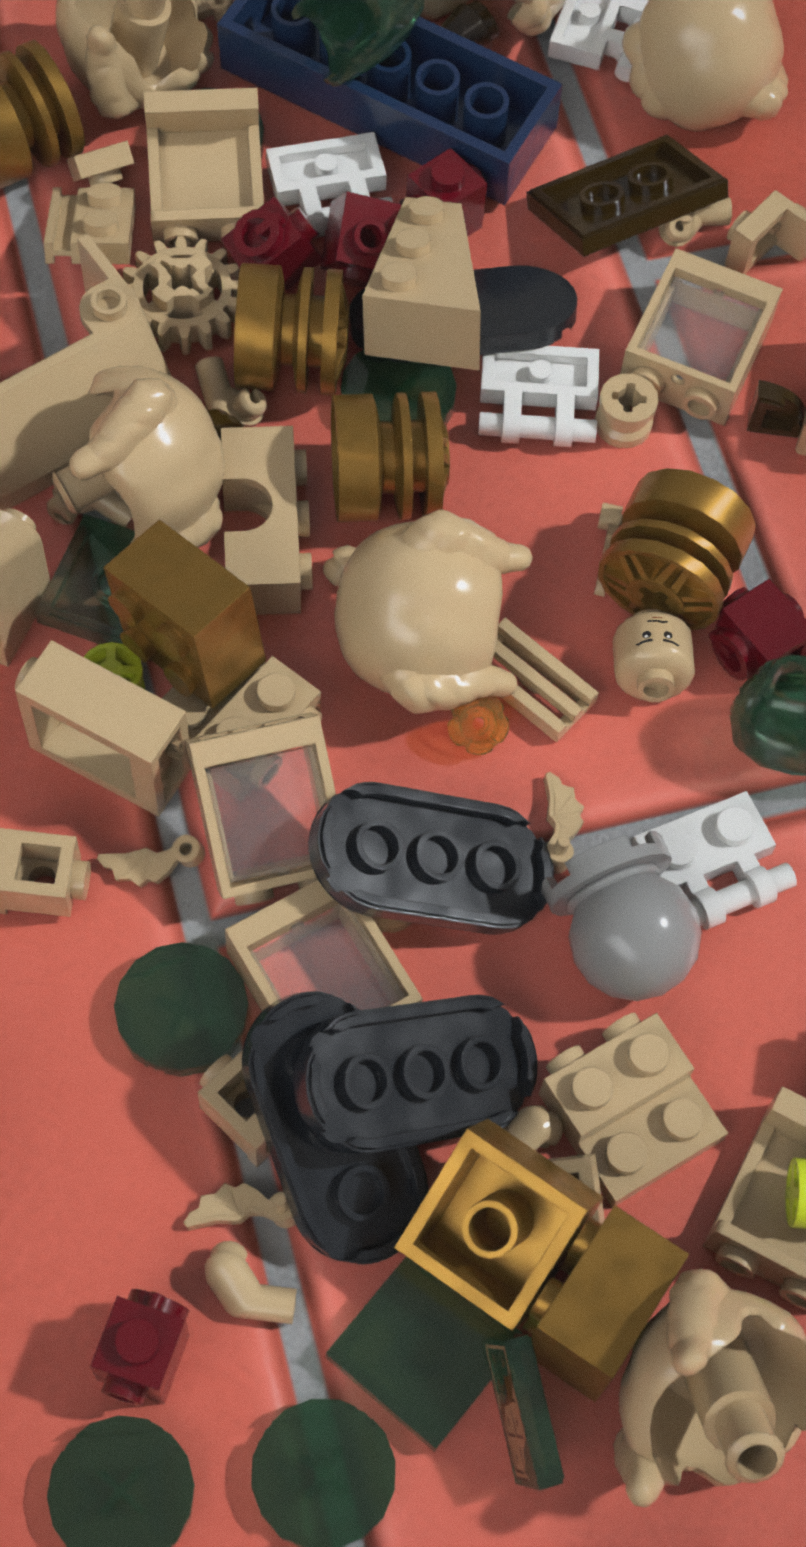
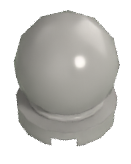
M649 831L644 837L646 843L636 846L631 845L627 835L619 836L596 845L565 862L570 873L569 876L558 883L555 878H546L542 883L541 890L551 912L558 916L574 915L568 938L575 965L589 984L610 997L640 1001L662 996L684 981L698 959L702 931L697 911L680 886L660 876L670 866L672 857L662 836L656 831Z

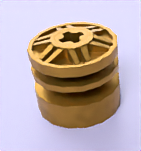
M36 40L27 41L16 46L15 55L10 51L0 53L1 190L31 176L33 166L30 151L43 166L52 167L59 163L60 154L64 158H72L83 153L85 147L83 126L70 89L54 60Z
M241 264L234 329V384L236 389L248 388L253 390L256 388L262 391H274L279 379L281 365L293 366L297 393H306L309 367L321 368V395L336 394L337 381L347 360L350 303H348L343 286V270L328 269L325 296L314 295L313 268L304 267L297 294L285 293L281 265Z
M436 391L419 393L416 420L410 419L406 392L395 394L390 421H379L373 394L332 395L331 455L337 522L377 521L381 509L382 494L393 493L400 520L411 519L413 492H419L423 516L443 509L444 494L449 483L450 454L448 431L441 416L439 398Z
M671 468L648 472L637 483L623 512L622 525L614 531L610 540V547L605 550L599 562L598 578L604 591L621 608L633 615L642 610L657 609L682 619L691 631L705 629L717 620L723 600L731 588L733 573L739 570L753 539L756 523L751 510L734 491L713 478L690 470Z

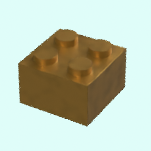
M160 519L103 567L111 591L108 601L114 612L119 616L123 632L120 634L122 643L141 659V662L145 663L150 659L163 669L170 684L182 695L190 697L192 694H195L213 709L266 661L251 588Z
M486 1119L466 1129L394 1248L513 1332L529 1317V1312L550 1278L552 1276L555 1278L568 1256V1251L588 1219L593 1217L604 1197L490 1119Z
M616 1205L613 1206L603 1224L590 1217L570 1247L568 1256L560 1268L569 1275L568 1279L563 1284L552 1276L529 1312L530 1315L522 1328L533 1335L524 1354L596 1402L614 1378L683 1266L689 1253Z

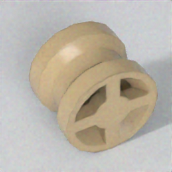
M626 373L611 377L603 385L599 397V407L595 416V420H597V433L601 439L609 445L618 448H632L642 444L649 437L659 402L658 392L653 384L642 376Z

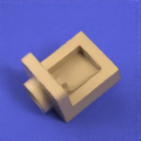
M775 190L752 213L748 210L743 211L728 231L727 239L731 243L724 265L729 269L746 274L774 245L784 250L796 260L802 261L806 257V209Z

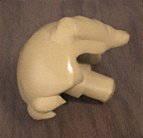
M196 0L56 1V27L64 47L67 62L73 73L90 91L91 102L97 107L100 115L106 118L122 119L137 109H144L143 92L191 90L196 86L200 75L208 71L213 64L214 55L208 51L213 43V34L202 21L198 20Z
M648 0L643 8L640 21L629 25L623 34L622 48L632 65L629 84L633 93L641 99V105L647 114L658 119H668L682 129L704 131L724 126L742 117L755 118L759 121L769 120L776 117L783 101L787 98L788 77L782 65L784 55L783 35L773 0Z
M138 365L116 366L101 370L94 376L88 394H96V396L106 395L113 398L91 426L89 442L74 452L69 459V466L56 473L53 471L52 484L63 505L68 511L77 515V511L116 492L119 498H122L129 507L134 522L135 536L131 543L160 519L197 548L206 545L220 530L222 525L223 513L219 507L220 501L217 495L221 489L225 472L222 443L207 409L199 397L187 386L161 371Z
M443 509L429 513L413 522L391 525L374 532L356 547L340 576L334 616L335 629L344 659L358 677L377 689L389 693L400 705L414 714L427 713L434 710L447 711L472 703L477 698H486L488 696L505 697L514 694L517 688V680L514 674L491 665L497 644L503 595L501 574L523 571L528 568L533 560L530 549L521 544L507 542L471 519L461 518Z
M693 1269L684 1271L679 1275L677 1282L669 1290L670 1302L648 1321L636 1340L631 1358L621 1380L619 1413L623 1427L617 1434L613 1445L615 1466L623 1482L626 1484V1493L630 1501L636 1506L649 1507L658 1498L664 1485L679 1486L683 1471H694L706 1478L714 1486H731L741 1482L758 1483L768 1480L779 1471L784 1463L785 1453L792 1449L801 1432L806 1431V1336L803 1328L788 1311L759 1296L731 1289L711 1270Z

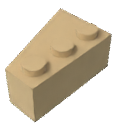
M431 196L405 197L362 295L364 355L480 371L481 310L462 204L443 202Z

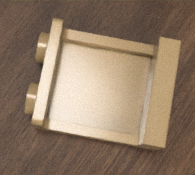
M257 87L143 92L147 129L151 202L150 218L153 244L155 241L160 240L167 247L173 248L175 247L177 236L184 237L187 247H194L201 238L206 239L207 242L221 241L223 236L235 228L237 221L245 213L258 209L264 204Z
M782 1086L764 1114L703 1246L717 1253L715 1260L725 1269L745 1278H753L755 1274L781 1287L779 1294L786 1301L806 1310V1228H790L787 1223L785 1210L786 1178L790 1161L793 1157L806 1158V1098Z

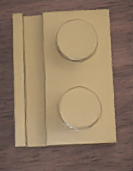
M97 183L89 188L78 187L77 195H62L61 187H53L44 237L45 264H54L55 256H71L72 264H81L77 238L85 234L91 237L111 264H130L136 211L135 188H120L112 183Z

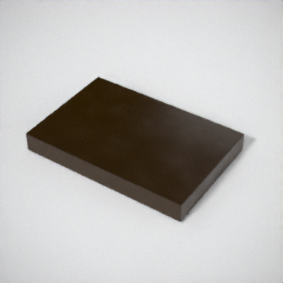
M665 135L530 189V191L526 192L528 209L585 257L728 198V180L670 136Z

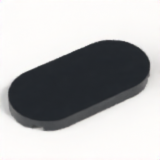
M516 265L473 270L481 310L480 355L531 350L548 346L562 338V331L569 328L571 330L576 323L577 294L573 286L562 276L533 266ZM365 288L351 301L349 313L351 338L363 350L362 295ZM384 358V359H386V360L393 361V362H406V363L412 362V361H405V360Z
M362 782L343 790L324 803L315 815L309 832L310 861L322 887L335 901L345 908L372 917L483 934L509 933L532 920L537 912L544 908L547 901L541 890L542 883L546 878H554L553 862H551L547 846L542 837L536 839L533 832L527 827L531 823L519 812L509 807L489 802L378 782Z
M319 991L290 994L276 1000L265 1008L253 1022L246 1036L242 1052V1072L249 1097L293 1219L305 1240L321 1254L338 1261L361 1265L383 1261L399 1252L394 1247L428 1193V1180L417 1145L375 1153L348 1154L325 1145L310 1131L302 1119L294 1094V1068L299 1050L309 1033L324 1020L335 1015L360 1010L339 997Z
M486 995L461 996L335 1015L317 1025L306 1037L299 1050L293 1079L296 1103L305 1124L321 1142L334 1150L348 1154L382 1152L459 1138L463 1136L467 1128L486 1119H490L504 1128L519 1113L518 1110L523 1105L525 1097L532 1095L537 1080V1055L532 1036L519 1016L512 1017L508 1010L501 1007L505 1006L504 1003Z

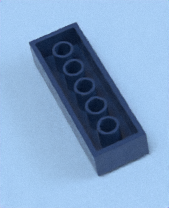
M235 0L217 23L221 69L358 135L374 132L378 145L420 165H424L449 148H452L467 164H473L482 173L487 183L486 197L503 205H506L557 128L562 83L385 0Z

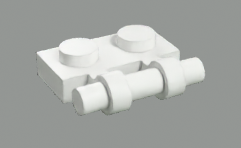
M566 0L549 42L548 57L599 70L604 55L615 58L618 62L615 68V76L623 82H629L632 65L622 48L624 32L614 28L617 21L628 25L640 21L643 8L648 0Z
M374 132L266 149V165L274 196L284 206L300 204L301 210L318 231L319 235L317 237L325 236L330 206L321 207L320 200L337 198L346 191L370 197L369 192L386 190L387 174ZM392 197L378 198L393 202Z
M544 346L538 349L482 355L480 403L503 404V413L480 412L478 435L499 436L502 443L519 444V438L553 440V446L571 447L572 442L595 443L597 420L574 418V409L596 411L599 386V349ZM522 406L555 408V417L521 415Z
M747 791L636 835L631 843L632 846L646 843L644 837L649 831H656L662 836L672 860L670 866L660 876L681 887L695 906L700 926L705 930L726 922L727 914L751 904L758 909L777 900L778 893L797 885L796 875L788 863L785 862L768 870L760 866L758 860L771 855L776 847V843ZM730 871L734 872L738 880L737 883L718 891L709 887L707 883L708 880Z

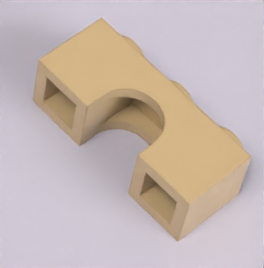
M293 426L221 428V443L225 460L223 478L224 511H250L266 519L262 525L252 530L224 532L225 569L251 588L256 615L301 613V590L313 589L311 553H299V537H310L309 501H297L296 486L307 485L306 449L294 450Z

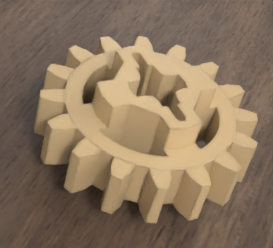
M177 236L175 247L167 249L163 242L157 240L154 242V255L150 256L142 251L135 253L136 268L125 267L123 278L137 296L153 335L158 337L160 351L165 352L172 343H180V349L183 355L190 353L191 343L200 342L201 346L208 351L212 349V336L214 334L225 339H229L232 336L231 322L235 323L240 268L237 263L228 264L227 250L221 248L210 254L208 253L206 239L201 238L193 248L186 246L183 236ZM215 287H218L221 292L218 301L214 299L213 289ZM149 289L152 290L153 300L150 303L146 300Z

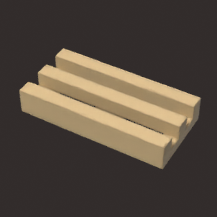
M504 618L498 624L497 644L493 658L516 675L524 686L534 694L542 696L564 715L559 719L518 685L514 694L501 698L557 743L596 703L599 692L507 618Z

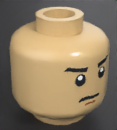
M647 609L635 613L617 627L612 640L614 673L618 686L626 694L639 700L662 702L679 695L691 684L695 675L691 630L682 619L668 612Z

